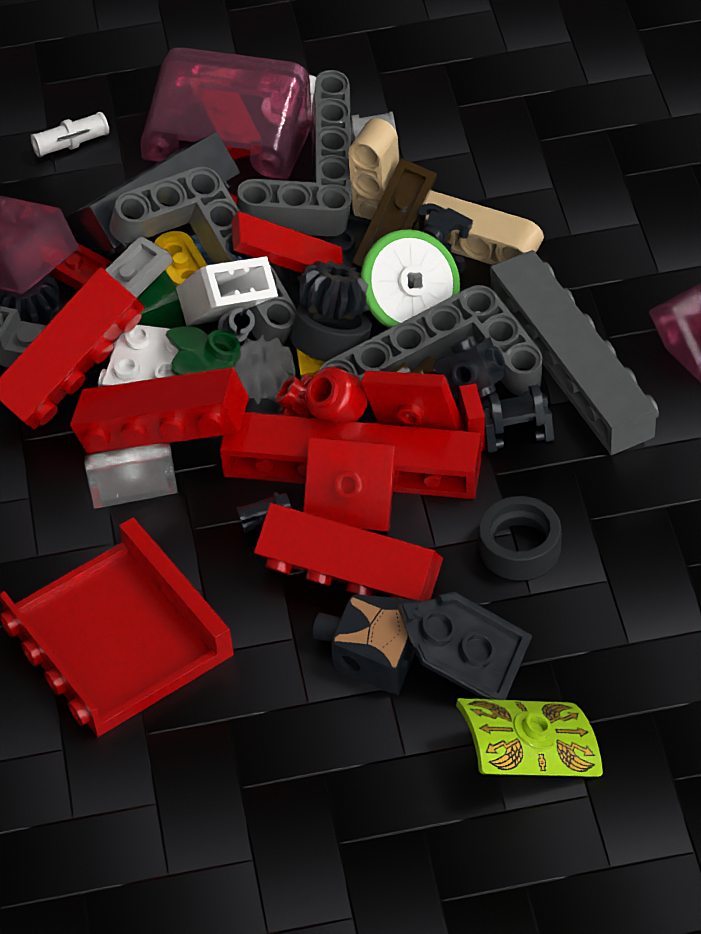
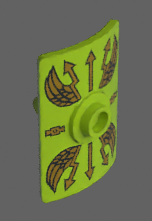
M457 699L456 706L463 714L473 737L478 768L481 774L599 777L603 774L601 756L595 734L585 714L576 704L569 702Z

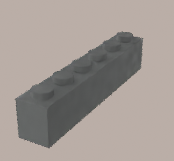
M534 250L490 266L491 289L497 294L542 354V364L609 454L614 455L654 438L656 418L659 416L656 402L652 396L643 393L637 385L632 370L628 367L624 368L616 358L611 343L608 340L603 341L599 336L590 316L586 313L582 314L575 305L570 290L562 288L558 283L551 266L547 262L543 263Z

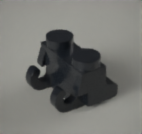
M433 203L423 204L418 209V220L424 221L426 215H429L421 232L429 234L440 241L450 254L452 245L447 241L448 235L453 230H459L460 238H468L469 231L473 225L472 219L451 208L445 209ZM451 254L456 263L458 273L461 274L466 266L464 257Z
M538 384L528 386L529 391L522 393L519 397L499 400L498 394L495 392L487 394L488 399L481 402L485 414V446L488 453L497 452V449L504 448L503 439H496L495 434L504 433L503 426L534 421L536 426H542V430L534 431L535 440L554 441L552 413L548 408L547 396L540 391Z

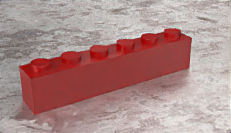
M245 412L239 433L224 435L220 448L224 477L306 484L309 437L397 444L393 492L475 499L481 466V433L463 430L430 429L419 426L384 425L381 423L347 422L337 424L315 418L259 414L256 412Z

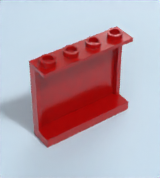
M134 517L119 525L122 543L14 604L5 591L0 593V601L3 612L0 614V621L10 637L18 635L23 642L21 646L33 666L40 664L46 671L44 673L45 678L52 691L57 696L62 693L69 700L68 707L78 724L83 726L87 723L97 737L234 655L229 627Z

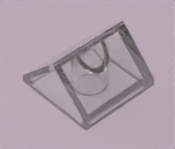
M168 443L119 449L85 456L84 463L94 509L178 493Z

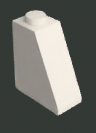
M267 256L204 266L176 287L186 326L216 322L226 312L233 311L239 307H244L243 310L278 296Z

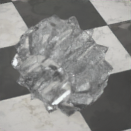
M263 334L258 341H251L246 338L243 346H240L241 356L234 369L249 398L254 397L257 404L260 403L262 398H269L275 402L276 395L282 384L289 377H295V364H293L292 353L289 347L282 346L279 338L269 342L264 338Z

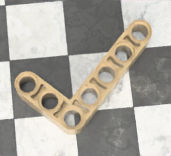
M380 118L369 119L349 147L348 152L353 213L355 216L371 220L399 162L397 132L390 123ZM430 191L425 204L433 203L445 209L451 208L472 219L473 225L469 231L468 238H460L459 230H453L448 235L447 242L452 245L451 252L495 265L531 250H534L536 253L544 238L540 227L528 219L434 191ZM426 215L424 221L417 220L413 230L422 231L429 215Z

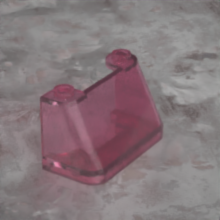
M174 48L170 50L161 64L141 138L142 159L160 162L178 151L179 140L195 142L214 132H218L226 147L250 150V161L257 172L267 177L288 180L312 127L309 74L299 64L289 61L190 48Z

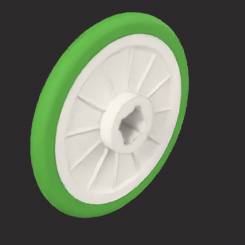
M399 230L383 236L371 247L363 262L361 278L368 284L366 304L374 317L389 329L460 292L459 273L452 255L440 241L421 231ZM410 276L414 278V288L411 289L407 286L408 277Z

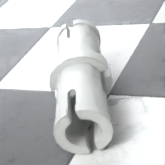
M98 112L95 115L73 122L70 119L61 122V126L38 134H32L31 143L35 154L40 158L67 147L70 150L78 148L82 142L102 135H108L109 126L105 115L102 112Z

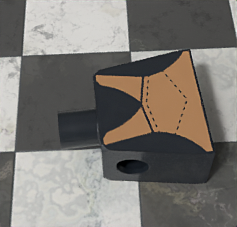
M356 594L350 597L342 617L318 613L313 627V638L332 643L333 667L337 671L389 693L399 695L415 650L397 606L406 602L422 601Z

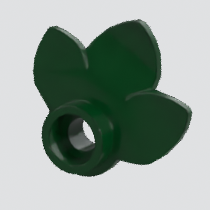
M183 326L172 328L165 334L168 340L179 350L170 365V370L175 375L234 367L241 356L239 340L233 334L224 330H215L208 335L199 328Z

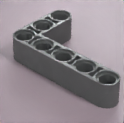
M325 70L319 73L315 80L312 102V182L248 179L243 181L238 186L236 206L240 212L306 235L338 236L346 230L352 200V184L350 181L348 154L349 147L351 146L350 83L345 74L335 70Z
M196 167L124 192L119 195L115 202L109 229L114 238L120 242L133 243L139 236L149 238L190 223L213 265L255 258L233 250L231 219L239 209L220 176L210 168ZM160 203H165L171 207L164 206ZM125 216H132L135 219H129ZM214 223H219V224L223 225L224 227L218 226V225H216V224H214ZM233 255H238V256H240L242 259H238V258L234 257ZM269 262L278 296L248 309L255 317V325L251 331L257 341L265 347L277 348L285 344L289 338L297 310ZM270 320H275L281 325H275Z
M475 285L328 360L322 365L320 370L327 367H337L359 377L361 380L365 371L391 372L403 362H406L411 371L427 356L438 360L447 353L452 352L450 345L462 339L473 336L475 341L478 342L490 337L493 345L500 349L505 361L504 370L506 376L500 379L501 382L512 394L520 396L522 393L529 391L528 386L538 384L540 388L542 354L497 294L489 287ZM518 369H528V370H527V371H520V370H518Z

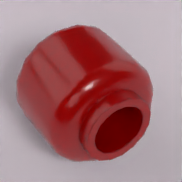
M327 367L318 371L311 378L306 388L305 401L308 410L314 417L328 423L343 424L357 422L364 414L368 404V398L361 384V379L337 367Z

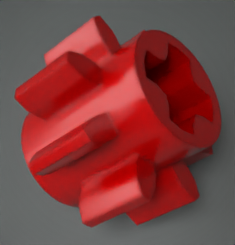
M305 373L301 380L291 376L282 384L275 398V401L281 405V408L278 410L280 415L318 419L308 410L305 401L306 388L312 378L310 375Z

